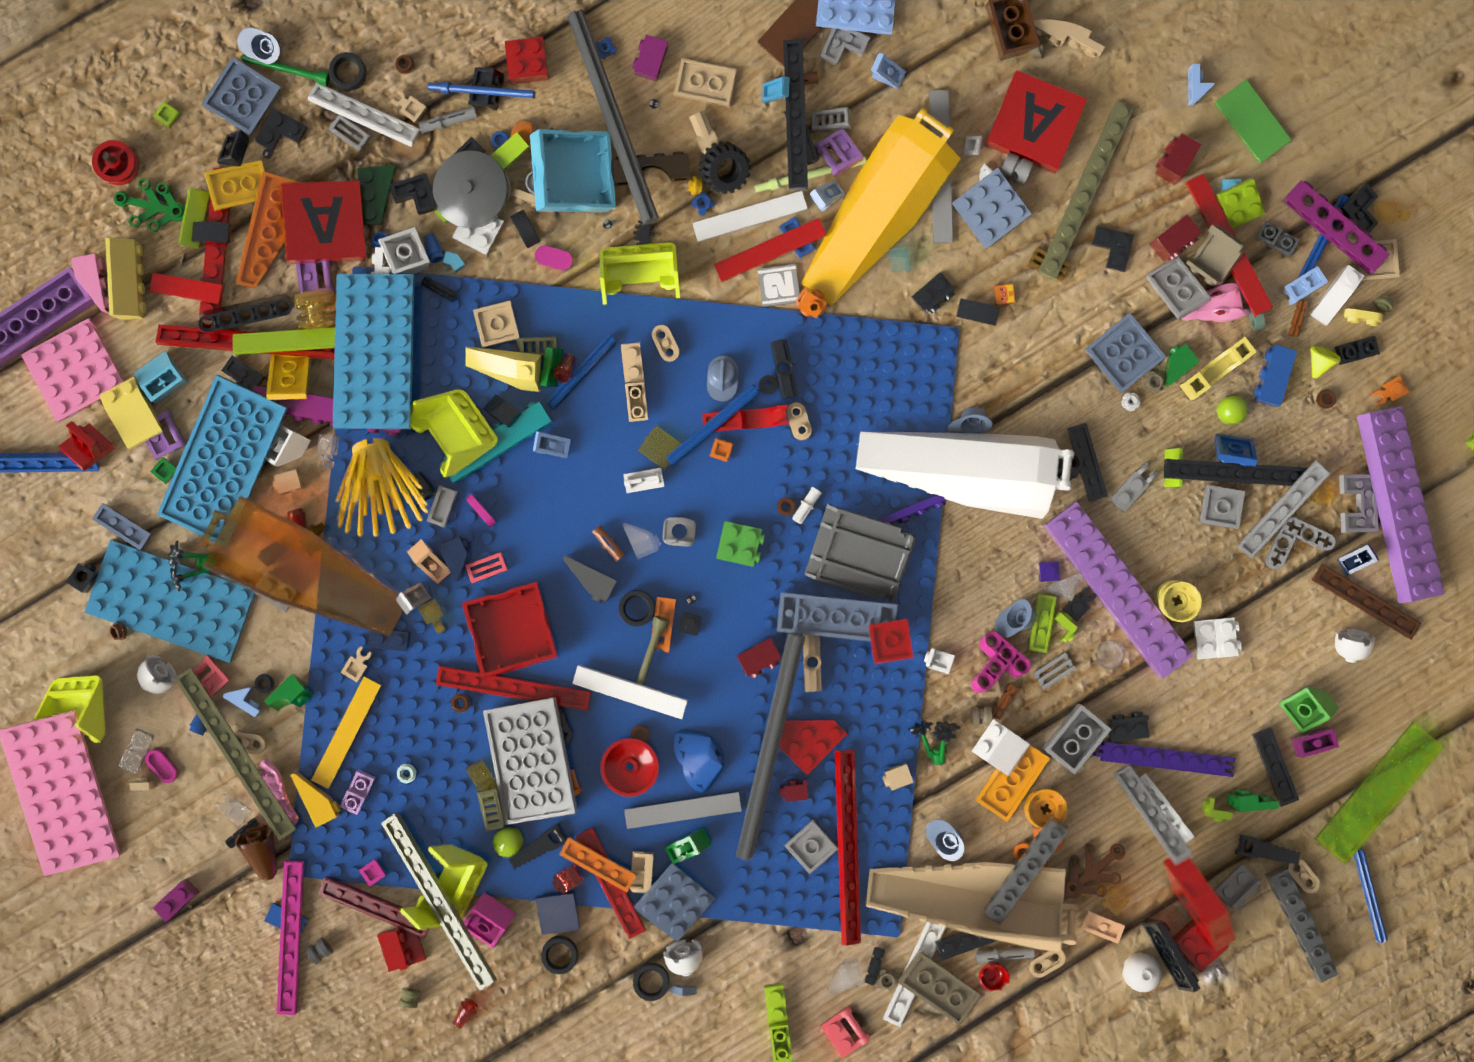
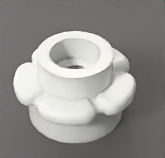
M1126 393L1121 401L1123 408L1128 411H1134L1135 408L1140 406L1139 396L1136 393Z

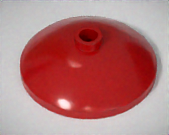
M625 738L613 743L605 751L601 761V775L605 784L613 792L627 797L638 796L649 790L655 783L659 772V762L654 750L644 741L635 738ZM628 763L634 764L632 770L627 768Z

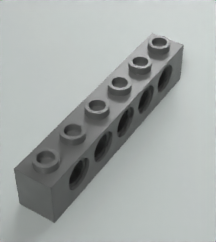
M1053 815L1050 816L984 907L985 915L998 924L1003 922L1068 833V826Z
M1281 866L1266 873L1265 876L1315 979L1322 983L1339 975L1289 870Z

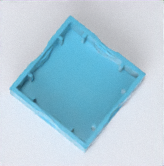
M538 129L530 134L536 211L608 212L616 208L614 180L611 172L610 132H569L565 130Z

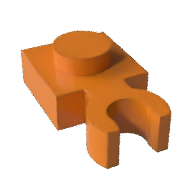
M1397 376L1381 385L1383 391L1377 390L1371 395H1380L1381 400L1376 405H1381L1386 402L1387 398L1392 402L1409 393L1401 376Z

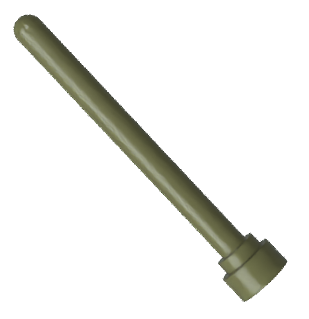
M655 615L652 622L654 631L636 683L644 685L661 631H664L669 623V620L662 616Z

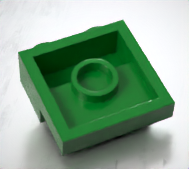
M1247 788L1235 789V792L1227 794L1228 805L1239 812L1279 809L1278 801L1272 799V796H1267L1266 794L1257 795L1252 793V790H1247Z

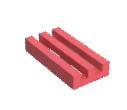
M502 552L465 565L471 583L508 570ZM499 557L500 561L473 571L470 569ZM498 565H502L503 567L490 573L484 574L482 576L476 578L473 577L474 574L480 573L482 571L488 570Z

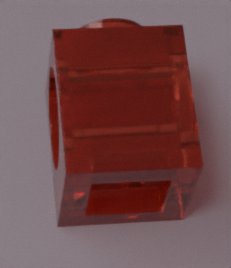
M572 864L555 874L552 884L557 892L561 891L564 894L583 883L584 879L575 864Z

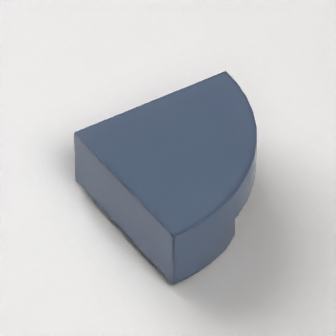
M670 985V992L680 996L697 994V987Z

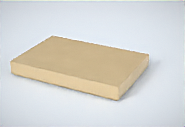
M681 58L674 96L730 108L737 69Z

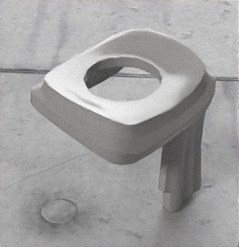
M684 517L666 518L663 524V541L672 546H692L695 541L696 523ZM676 524H682L687 529V534L682 539H677L672 535V528Z

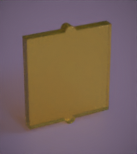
M656 425L650 434L645 436V441L637 451L665 470L670 464L666 457L682 443Z

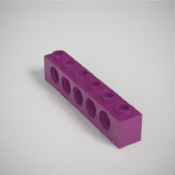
M1300 180L1282 200L1369 275L1374 273L1390 255L1385 246L1380 243L1377 244L1372 240L1373 237L1368 232L1360 230L1354 220L1347 219L1340 208L1337 206L1333 207L1328 203V199L1323 194L1315 192L1309 182ZM1303 198H1310L1312 204L1306 205L1303 201ZM1319 209L1326 212V218L1319 216ZM1333 222H1338L1341 225V230L1334 229ZM1348 234L1354 235L1355 243L1348 240ZM1363 247L1370 249V255L1363 253Z

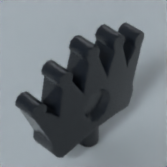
M639 220L638 223L642 224V226H635V228L640 231H634L633 234L639 236L635 237L634 240L641 242L636 243V245L650 244V236L655 237V233H650L652 226L650 224L643 225L642 221Z

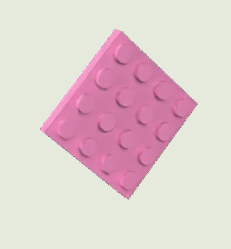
M89 318L21 354L57 422H61L100 401V394L124 382L92 320Z

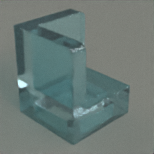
M908 247L889 249L887 253L891 264V271L910 272L911 265Z

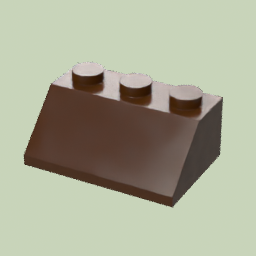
M1028 0L987 1L985 7L1000 61L1020 56L1040 46Z

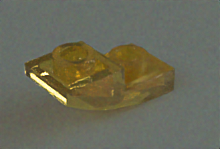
M483 759L466 768V772L475 784L477 791L496 787L498 792L497 782ZM494 796L486 797V798H483V799H484V800L493 799Z

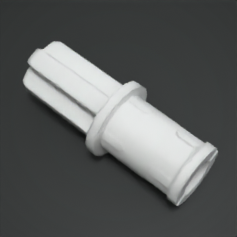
M811 487L805 499L800 501L801 505L792 519L802 524L810 510L814 509L813 506L822 493Z

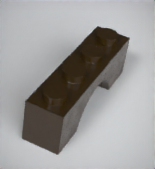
M674 152L673 155L665 156V153H656L654 157H646L643 154L636 155L642 171L656 168L665 172L671 182L690 180L688 154H684V152ZM616 157L615 160H612L614 186L628 185L619 157Z

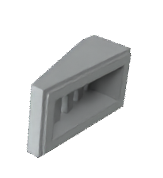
M848 107L811 112L813 132L840 130L842 128L844 130L852 129V114ZM834 115H837L836 124H834ZM842 115L845 116V122H843V123H842ZM818 116H821V126L818 124ZM826 116H829L828 125H826Z

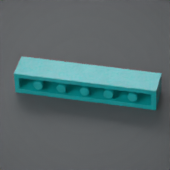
M535 401L525 407L526 410L522 412L510 428L502 422L493 426V432L498 438L496 446L455 475L449 476L452 482L456 484L530 438L536 432L552 424L553 422L542 404Z

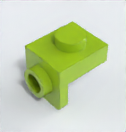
M1057 612L1053 619L1067 630L1060 640L1062 642L1067 640L1070 642L1077 633L1075 631L1078 627L1072 623L1073 618L1066 612L1063 614Z
M1207 796L1202 807L1205 812L1204 815L1213 817V821L1225 823V820H1232V812L1214 809L1215 798Z

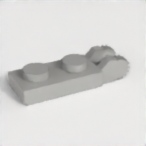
M1148 461L1137 471H1134L1109 499L1122 512L1129 508L1159 473L1155 469L1146 479L1141 476L1150 465Z

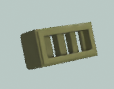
M557 337L518 338L516 340L517 352L524 353L523 343H526L527 353L539 354L541 357H544L547 341H550L551 347L557 348ZM532 342L535 345V353H532ZM539 342H542L543 352H540Z
M497 788L477 791L486 831L505 827ZM494 796L493 799H488V800H484V799H483V798H486V797Z

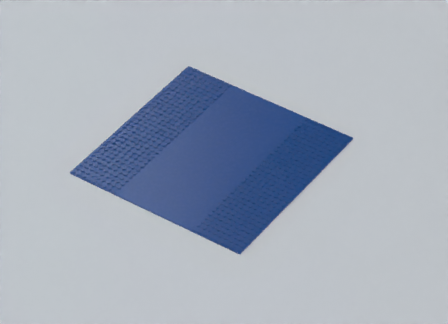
M356 266L353 267L352 274H371L375 268ZM426 273L413 274L415 275L411 407L416 400L452 390H463L468 394L493 430L492 427L501 421L495 419L483 408L495 394L513 405L521 413L526 410L525 407L534 401L536 403L540 402L553 423L539 432L571 439L568 457L562 458L533 451L536 434L455 484L450 477H444L440 471L441 462L445 461L443 458L446 455L429 430L418 433L411 428V430H405L404 434L398 433V437L386 435V431L381 430L377 434L367 432L368 429H360V431L335 429L325 520L326 529L324 530V547L322 548L308 688L312 691L313 695L309 698L305 708L299 773L329 795L333 801L338 803L339 807L358 769L376 778L358 815L340 807V816L318 827H315L297 790L295 812L299 819L294 825L297 830L292 832L289 860L305 861L304 878L324 879L326 876H329L339 881L368 884L359 870L374 859H377L387 875L375 882L374 885L420 889L381 824L390 816L399 812L438 879L445 866L428 849L433 846L454 845L482 857L487 862V868L474 895H483L485 892L493 897L535 901L536 896L574 891L576 905L613 909L595 874L559 855L565 843L555 850L547 851L546 854L542 853L540 857L537 856L531 862L527 861L526 865L522 864L521 867H517L515 870L509 862L511 857H501L494 851L492 844L494 835L503 828L490 831L485 829L477 791L496 787L498 792L483 711L532 701L436 685L439 665L480 672L475 655L474 640L468 628L462 603L488 595L502 594L510 589L537 582L541 589L559 658L503 673L499 676L591 691L588 711L562 707L573 732V739L565 744L569 768L574 769L579 787L582 786V792L575 796L578 812L572 815L505 825V827H515L522 833L524 838L522 849L558 823L561 825L560 829L566 838L571 837L576 841V835L593 827L609 859L630 871L632 869L633 851L654 852L653 885L672 863L664 847L704 827L712 845L697 855L675 863L678 868L715 897L713 902L700 915L701 918L841 932L838 850L809 874L784 844L813 819L838 847L835 751L855 749L861 934L898 937L901 930L902 915L867 907L866 899L870 869L907 867L920 737L919 733L911 735L912 731H909V728L913 727L914 723L921 724L926 676V662H924L929 645L942 507L935 509L933 506L928 508V512L923 515L917 516L916 513L911 515L910 520L900 524L899 521L892 523L901 526V531L917 537L895 602H891V599L886 597L882 599L878 596V599L864 596L814 580L804 574L827 503L880 519L937 495L926 493L925 490L916 487L911 488L907 484L898 481L894 482L856 469L860 432L948 433L947 428L951 421L959 328L832 314H819L816 319L813 316L810 318L805 316L801 311L624 293L607 294V304H603L602 291ZM428 276L433 281L448 287L449 290L455 291L457 297L454 302L431 291L430 288L422 286L423 278ZM511 301L520 338L557 337V348L563 349L557 387L541 385L540 392L520 390L467 367L466 347L483 348L473 310ZM658 325H665L670 329L679 348V357L673 362H666L662 359L653 341L652 331ZM660 332L658 334V337L660 339H663L665 337V333ZM608 334H611L616 339L612 347L554 409L550 408L546 404V400ZM787 339L798 396L788 399L781 398L779 383L776 392L773 394H764L759 388L761 378L766 375L774 376L778 381L770 342ZM516 340L485 347V349L517 352ZM547 341V347H551L550 341ZM532 342V353H535V345ZM539 342L540 352H543L542 342ZM640 342L648 420L629 422L621 344ZM523 343L524 353H527V345ZM671 349L666 351L668 356H672L674 353ZM718 356L731 357L738 365L736 393L730 400L723 402L714 400L707 391L708 367L710 362ZM541 357V372L544 363L543 357ZM783 364L779 367V371L782 374H787L790 368L788 365ZM767 381L765 386L771 388L772 382ZM751 385H754L759 390V394L740 410L763 409L780 405L789 406L792 403H801L806 409L812 429L810 437L806 440L796 439L793 436L790 424L768 428L712 432L674 465L670 464L666 458L703 426V413L720 412ZM794 409L793 414L799 415V409ZM800 427L798 431L799 433L804 434L806 432V429L804 427ZM373 438L384 439L389 442L390 449L412 474L422 472L435 488V493H437L439 485L458 491L446 528L427 522L435 496L425 501L427 505L424 506L428 513H425L402 478L401 480L418 509L422 521L416 518L412 508L406 502L393 478L410 521V529L405 526L400 511H396L393 508L390 496L387 494L395 524V534L390 532L383 504V514H379L377 508L379 536L375 537L373 535L369 496L368 514L364 515L363 535L358 536L359 500L355 503L350 531L346 533L345 528L351 492L343 523L338 527V515L344 490L340 500L336 502L353 455L352 447L362 440L367 439V444H373ZM715 438L734 444L728 462L710 457ZM661 468L664 487L626 493L623 474ZM811 487H814L822 494L814 504V509L810 510L802 524H799L792 517L801 505L800 501H803ZM471 493L496 520L497 523L492 527L481 518L466 500ZM790 497L795 501L796 510L792 515L783 516L778 512L777 503L781 498ZM788 503L783 504V509L789 510L790 505ZM684 517L695 521L694 544L689 547L666 544L662 538L663 524L666 518ZM724 521L762 529L761 533L765 534L763 545H758L757 552L761 554L759 563H754V567L716 559ZM676 524L672 528V535L677 539H682L687 534V529L682 524ZM600 525L611 538L614 537V542L625 553L617 562L606 549L602 548L603 545L591 533ZM461 536L462 539L465 538L470 546L466 565L502 552L508 570L471 583L465 567L461 580L454 581L450 573L437 584L414 563L407 551L422 539L446 564L438 546ZM603 536V539L608 543V545H609V546L613 549V551H614V548L610 545V543H609V542L605 539V537ZM564 555L617 580L607 602L603 600L602 603L591 599L593 595L588 593L563 560ZM498 557L485 563L471 567L470 569L471 571H473L484 566L490 565L492 563L500 561V559ZM498 565L496 567L474 574L473 577L476 578L503 567L502 565ZM421 582L432 598L407 615L396 601V598L401 592ZM640 590L646 592L652 597L655 607L657 597L676 599L669 653L656 649L644 686L687 699L688 702L682 719L573 684L578 665L636 683L651 640L654 616L649 623L636 627L628 625L622 620L619 615L618 606L621 598L630 591ZM780 593L897 605L896 621L908 620L913 658L874 664L871 641L820 636L822 691L805 692L804 653L802 649L786 720H834L847 735L808 775L779 748L753 859L747 861L736 857L782 661L780 659V664L771 669L767 666L762 669V674L752 678L751 676H746L736 655L770 637L781 658L783 657L788 633L777 631ZM689 595L696 597L694 604L687 602L686 599ZM640 597L631 598L625 607L627 615L635 620L644 618L648 612L647 602ZM372 609L393 611L390 630L409 632L406 652L368 647ZM683 613L702 617L697 636L679 632ZM660 636L658 642H664L665 637ZM363 646L364 648L361 652L363 656H367L369 651L373 653L371 658L364 662L368 665L359 682H355L340 672L350 656L356 658L357 649ZM810 657L807 660V665L810 668H814L818 663L815 657ZM365 676L382 686L331 787L327 789L311 779ZM458 693L466 694L471 702L469 709L462 713L454 711L451 706L453 696ZM459 699L458 705L463 706L464 700ZM636 725H645L650 730V738L646 743L654 750L659 762L657 779L653 786L641 795L632 797L619 795L613 792L602 778V757L609 746L616 741L631 738V731ZM688 730L705 733L712 737L723 750V770L711 788L703 794L695 791L684 777L683 765L677 760L674 753L673 744L676 732ZM563 732V737H564V740L566 741V740H567L566 737L568 736V732H565V733ZM716 748V749H715V754H716L717 756H720V752H719V750ZM680 750V752L682 753V757L684 758L685 752ZM628 763L627 768L632 770L634 764ZM906 763L913 783L895 790H891L890 786L886 787L882 776H885L884 770ZM403 764H411L416 769V778L410 783H403L397 777V770ZM405 770L404 776L409 777L410 771ZM802 779H806L808 800L785 802L784 797L780 796V786L787 784L789 780H799V783H802ZM739 792L742 810L740 812L627 829L624 809ZM494 796L486 797V798H483V799H484V800L493 799ZM554 832L548 834L553 842H560ZM629 888L627 893L635 906L645 893L631 892L632 890Z

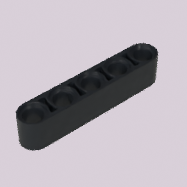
M281 294L206 310L200 314L198 326L204 332H213L286 316L292 311V299L289 295ZM280 302H287L289 306L281 308L278 304ZM261 306H267L270 310L268 312H262L259 308ZM248 310L251 315L243 316L240 312ZM223 314H229L232 317V319L226 321L222 319L221 316ZM204 318H209L212 320L213 323L207 325L204 324L202 320Z

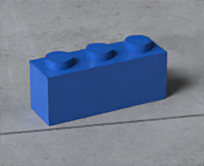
M1276 344L1267 348L1264 356L1266 363L1259 372L1260 383L1256 385L1253 393L1255 396L1254 401L1275 408L1281 406L1297 354L1296 350Z

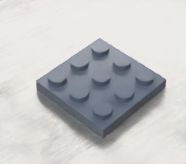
M232 57L201 105L252 137L282 88Z
M999 167L952 202L985 249L1033 214Z
M1128 313L1084 349L1120 394L1166 357L1131 313Z
M671 863L634 908L678 942L713 902L715 897L675 864Z

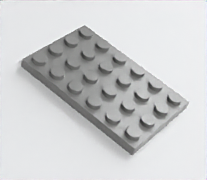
M556 697L484 710L483 714L504 824L508 825L577 813L578 810Z

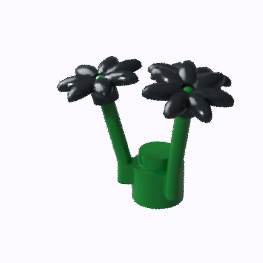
M177 540L175 545H170L171 553H168V557H170L169 565H173L176 568L177 562H181L182 558L196 559L197 567H201L200 570L184 575H177L176 570L170 568V577L174 580L173 585L180 592L181 585L179 582L201 573H209V569L215 567V556L213 553L184 552V550L178 549L179 541Z
M924 720L921 724L914 723V726L910 727L909 731H912L911 735L919 733L922 736L927 757L931 758V763L935 765L945 764L947 743L950 742L949 738L956 739V735L953 732H956V729H961V727L954 722H936L935 732H932L931 735L937 737L936 741H941V745H935L931 750L925 734L927 730H931L930 726L933 725V722Z

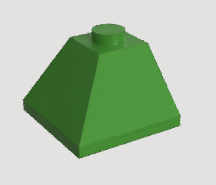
M1310 686L1278 703L1301 733L1331 719L1339 708L1327 692Z

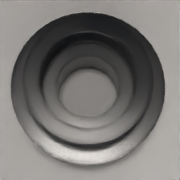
M766 375L761 378L759 388L764 394H773L778 388V381L774 376ZM767 381L772 382L771 388L765 386Z
M261 674L255 679V688L260 693H268L274 687V679L268 674ZM263 680L268 682L267 687L262 686Z

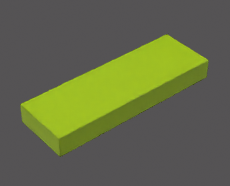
M189 188L178 241L179 245L195 249L199 248L200 242L192 241L193 222H204L209 192Z
M1037 593L1034 609L1037 612V616L1031 627L1028 650L1048 653L1057 600L1056 596Z

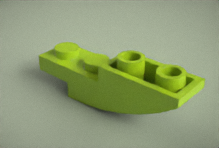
M783 982L764 985L773 1062L793 1061Z

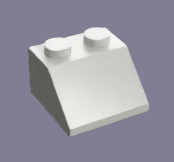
M415 227L378 240L393 274H415L428 268L430 261Z
M993 719L972 752L1007 776H1010L1030 744Z

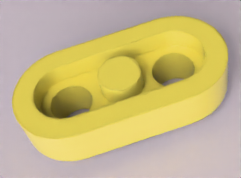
M1345 309L1344 318L1350 323L1363 321L1366 322V325L1378 326V323L1383 321V314L1358 309Z

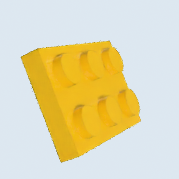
M262 160L204 173L214 211L255 202L262 172H265Z
M271 354L266 393L267 400L307 399L311 357Z

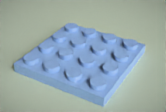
M818 0L816 26L892 35L895 0Z

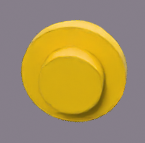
M693 176L692 180L688 182V191L691 192L692 196L701 193L702 180Z

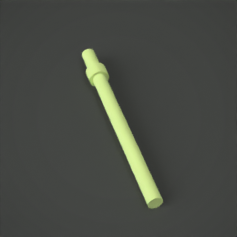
M865 156L863 157V160H862V161H860L859 163L855 164V165L852 166V167H856V166H860V165L865 164V163H866V158H865ZM830 166L810 170L808 171V179L832 173V169ZM788 177L772 178L768 180L769 182L754 185L755 191L757 193L771 189V191L779 189L780 186L788 184Z

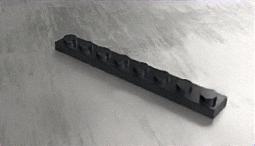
M783 40L784 74L786 77H790L789 96L785 97L789 191L807 190L808 165L803 40Z
M1164 459V479L1292 486L1307 470L1305 467L1258 464L1256 466H1243L1238 463Z

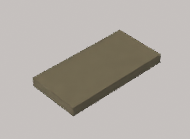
M920 950L897 981L904 988L959 1026L982 995Z

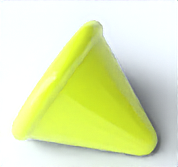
M1312 346L1310 348L1312 378L1314 379L1319 378L1341 361V358L1329 349L1320 346Z

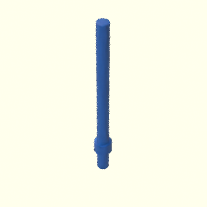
M444 81L442 83L429 82L427 85L428 90L441 91L448 94L460 92L535 98L536 95L534 90L458 85Z

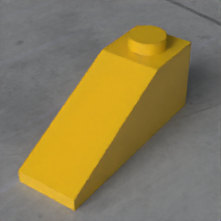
M299 772L291 775L315 827L340 816L338 803L333 801L329 795Z

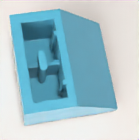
M166 350L135 372L141 389L149 400L156 404L189 382Z

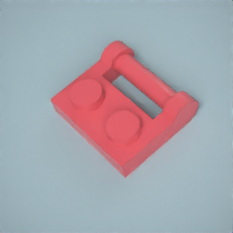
M206 655L203 658L204 661L194 669V672L198 676L208 666L212 669L200 681L209 695L213 697L231 679L215 663L211 656Z
M849 1006L820 1025L842 1058L871 1039L853 1017ZM845 1017L859 1037L857 1040H853L840 1021L842 1018Z

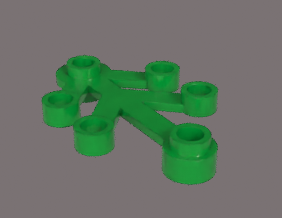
M145 178L138 181V187L145 192L150 201L130 197L124 191H119L114 195V202L119 207L125 208L132 205L148 209L138 216L132 215L129 218L128 222L134 228L140 227L144 221L159 212L166 213V215L157 221L150 220L147 223V228L152 232L159 231L160 227L172 220L175 222L183 221L185 206L175 202L169 192V186L165 183H159L156 190L164 196L169 206L160 203L151 188L150 181ZM146 181L147 186L142 188V183ZM162 186L166 187L164 192H160ZM123 195L124 200L119 202L118 198ZM175 209L180 210L178 215H174ZM137 218L138 223L133 225V219ZM152 223L157 224L155 229H151Z

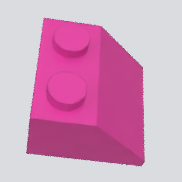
M484 892L464 921V924L472 935L493 948L516 913Z

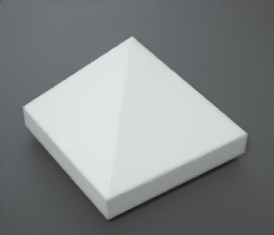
M982 136L966 137L964 156L979 155L982 147Z

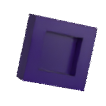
M1059 561L1038 563L1040 582L1060 581Z

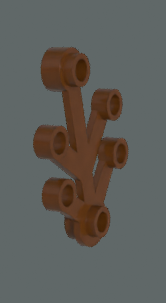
M1086 843L1084 846L1086 853L1084 875L1079 879L1078 867L1081 865V859L1077 855H1072L1069 859L1071 865L1070 880L1064 884V893L1072 899L1080 897L1081 894H1093L1098 897L1106 895L1107 890L1104 885H1097L1096 887L1084 886L1089 880L1111 882L1114 885H1118L1122 880L1121 875L1117 872L1112 874H1102L1099 872L1114 859H1123L1126 853L1125 848L1121 844L1112 845L1110 853L1093 866V855L1096 847L1093 843ZM1087 846H1092L1094 848L1093 851L1087 852ZM1120 848L1121 853L1118 855L1115 854L1114 849ZM1077 858L1079 860L1078 864H1072V859ZM1114 875L1119 876L1117 882L1112 881ZM1075 885L1077 890L1071 892L1070 886ZM1103 888L1105 891L1103 894H1098L1097 889Z

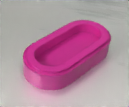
M540 246L535 252L537 262L543 266L566 271L573 264L572 256L560 249Z
M471 493L466 500L481 518L492 527L497 523L496 520Z
M153 749L146 754V764L160 781L171 783L177 779L179 774L177 767L162 750Z

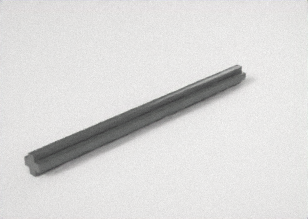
M582 9L572 11L567 17L643 225L655 223L659 219L658 213L584 11Z
M788 633L736 851V857L742 858V860H752L805 640V636L798 633Z

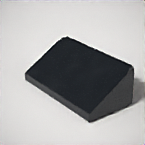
M242 130L226 135L217 160L218 164L241 166L250 141Z

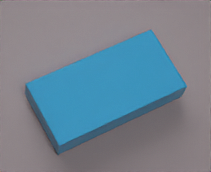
M783 76L763 83L762 102L770 103L788 97L790 77Z

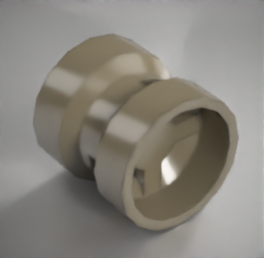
M985 706L982 709L971 707L972 726H979V724L990 725L992 722L991 706Z

